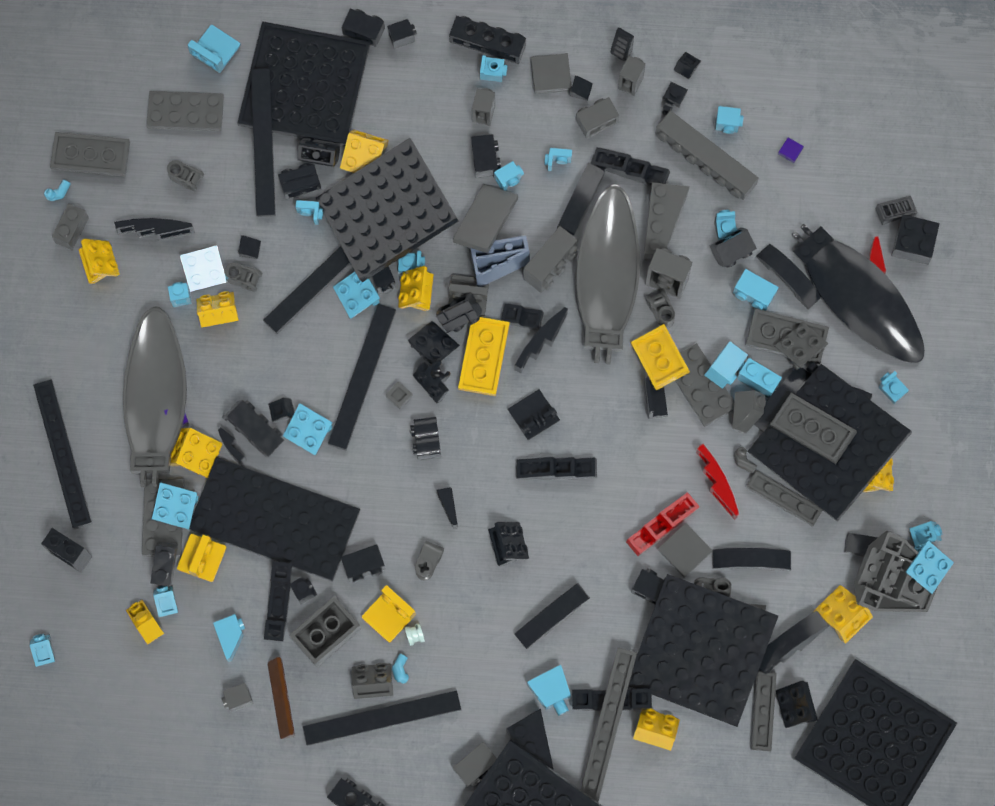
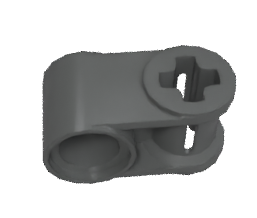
M177 160L171 161L167 165L170 180L191 191L197 190L196 186L200 178L204 177L202 171ZM175 168L181 170L178 174L171 173Z
M230 263L226 266L225 276L230 284L240 286L249 291H257L256 285L259 277H262L263 274L261 271L236 263ZM231 271L239 272L235 277L229 276Z
M661 290L660 293L652 297L647 296V304L660 326L665 324L666 328H670L674 324L675 311L665 290ZM667 314L671 319L664 320L661 316Z
M425 541L415 565L416 575L420 580H428L432 577L443 555V547ZM426 566L428 571L425 570L423 573H421V569H424V567Z
M699 577L694 580L696 585L702 586V583H704V588L731 597L732 584L726 578Z

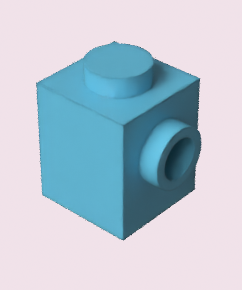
M719 106L715 130L723 131L726 134L737 133L739 126H743L744 116L740 115L741 109Z

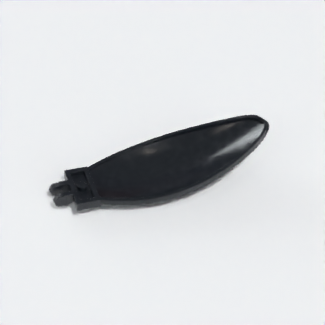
M802 224L800 226L801 229L809 236L805 241L798 233L794 232L791 234L800 243L793 251L794 254L807 266L809 274L826 304L850 330L870 345L899 361L908 363L922 361L925 348L918 325L904 298L883 271L858 251L834 240L822 226L812 233L805 224Z

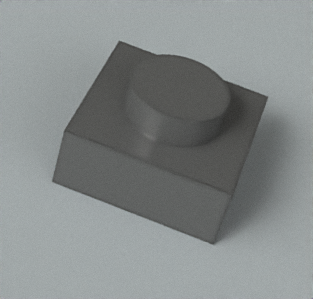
M397 382L385 396L396 407L401 409L413 394L400 382Z

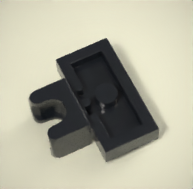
M436 361L429 366L424 362L416 369L413 377L436 403H439L449 391L444 382L447 381L451 373L449 371L445 374L441 372V361Z

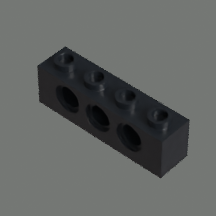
M456 16L449 34L450 43L516 64L520 63L526 47V38L523 35L506 32L501 27H491L485 22L478 23L466 16ZM474 31L475 34L468 35L467 32ZM487 36H490V37H492L493 39L490 40V41H487V40H485L484 38L487 37ZM503 42H509L510 45H509V46H503L502 43H503Z
M341 778L327 796V799L336 806H385L381 802H378V804L371 800L373 796L365 790L362 792L358 791L355 788L357 785L348 778L346 780ZM352 793L356 794L357 801L354 804L347 803V796Z

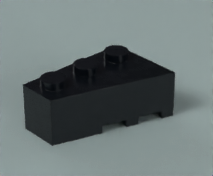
M244 400L237 401L222 418L225 421L228 420L235 427V430L244 435L248 442L265 457H269L284 441L281 438L283 434L276 427L272 429L267 424L269 420L262 414L258 415L254 411L255 407L248 400L246 402Z
M541 708L506 728L513 742L554 770Z

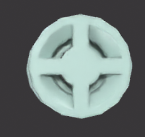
M420 623L411 628L409 626L404 627L410 646L416 642H425Z

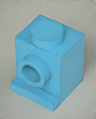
M482 55L480 80L502 82L503 76L507 75L508 65H504V59L489 58Z
M514 161L495 171L494 179L502 190L507 191V187H513L520 182L524 172L519 165L516 166Z
M176 282L168 287L173 307L192 304L187 283Z

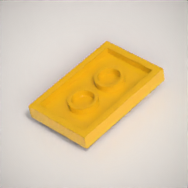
M665 324L631 342L656 390L690 373Z

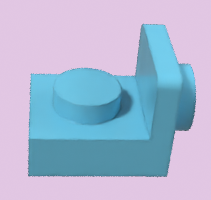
M550 148L549 154H545V165H548V171H552L553 161H556L558 164L571 163L572 150Z
M296 200L297 213H300L302 216L314 214V224L319 225V219H323V208H320L319 202Z
M722 210L716 214L715 223L718 240L736 230L735 211Z
M421 251L406 254L399 259L398 273L425 266V256H422Z
M896 371L892 374L886 373L880 379L881 384L878 387L893 404L909 391L896 377Z
M930 521L910 528L915 546L919 543L925 544L927 540L931 543L942 541V529L936 522Z
M158 586L157 590L153 591L158 616L163 617L178 613L173 586Z
M38 634L30 640L29 645L36 667L55 662L50 635Z

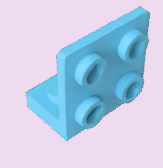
M210 25L197 43L191 40L187 46L192 56L221 73L241 44L217 27Z

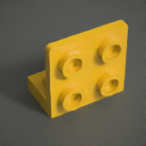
M353 129L348 134L340 168L353 173L357 172L382 156L389 140Z
M181 428L176 444L171 452L170 465L184 467L208 478L222 443L192 428Z
M386 585L381 590L382 595L362 615V619L388 643H391L416 616V611Z
M842 585L838 586L814 610V612L818 611L825 621L835 629L840 640L845 644L873 618L870 610L858 605L856 596Z

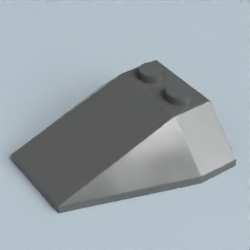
M885 531L868 546L854 581L857 604L872 611L928 612L937 588L931 594L906 573V570L919 552L904 538L889 531Z

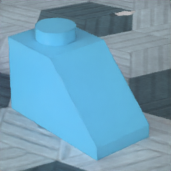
M235 614L213 623L228 662L233 660L244 636L242 632L245 629L241 618L238 619Z

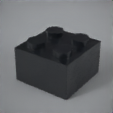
M903 214L899 221L892 256L929 265L933 256L940 223Z

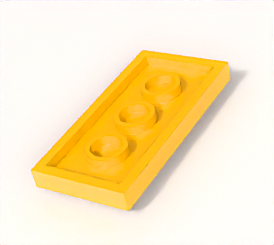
M480 317L479 321L470 325L458 390L496 397L510 322Z

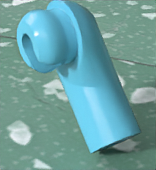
M62 180L58 189L52 190L48 188L45 190L44 196L49 201L63 199L71 183Z
M399 653L392 667V672L397 682L405 684L409 676L405 674L403 667L408 657Z

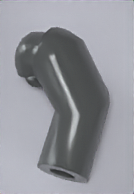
M739 447L734 453L737 466L753 474L757 465L749 462L746 455L747 450L744 447Z

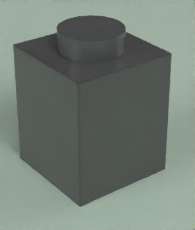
M246 683L223 691L224 697L221 698L225 709L229 708L231 712L254 704Z

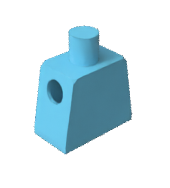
M561 665L527 682L529 689L545 710L554 706L558 716L569 711L564 701L569 699L571 694Z

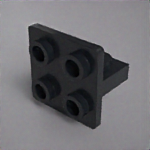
M519 522L494 523L495 527L488 529L498 566H505L517 560L529 559L528 547L525 544L523 529Z
M799 681L776 690L785 728L818 720L808 682Z

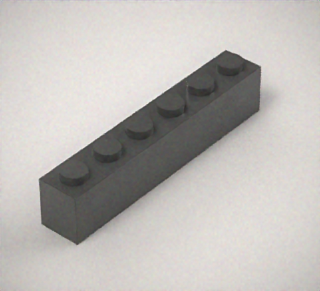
M671 110L656 127L657 137L661 141L668 142L675 152H681L691 164L698 165L704 174L715 178V181L720 186L728 188L734 197H740L744 200L757 185L759 177Z

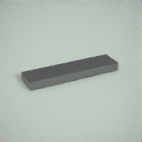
M757 470L746 486L747 489L812 527L822 513V510L815 504Z
M758 671L756 676L751 750L772 751L777 677L775 672L764 674L762 671Z

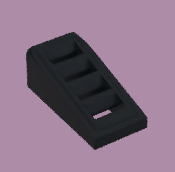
M618 27L610 53L626 61L633 51L634 35Z
M911 195L877 204L875 208L882 225L901 219L903 214L911 216L917 213ZM905 202H908L911 210L907 211ZM899 204H901L904 212L900 211L898 207ZM894 206L897 214H894L891 207ZM887 208H888V211H889V213H890L889 216H887V213H886V211H885V209H887Z
M452 488L437 489V496L453 529H457L458 523Z

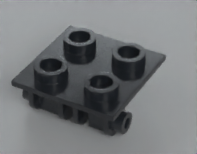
M434 321L428 323L408 340L411 348H414L420 356L424 355L423 359L427 358L430 364L442 361L460 346Z
M540 389L507 409L527 440L532 439L560 421L557 411L554 407H551Z

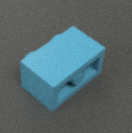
M745 269L733 293L739 300H746L754 308L766 311L779 287Z
M729 341L707 370L705 376L722 389L727 383L731 385L737 378L735 375L736 371L740 372L746 362L744 360L748 354Z
M748 358L737 379L770 398L780 384L782 377Z

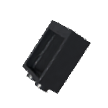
M51 528L41 543L50 554L82 573L92 558L84 547L54 528Z

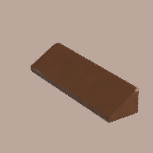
M280 657L269 661L267 665L280 739L294 737L295 731L283 661Z

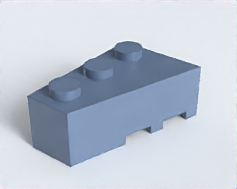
M526 235L496 240L488 253L470 248L477 287L493 282L526 266L530 262Z

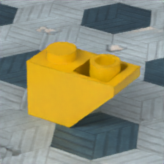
M143 600L133 603L126 610L147 644L164 634Z

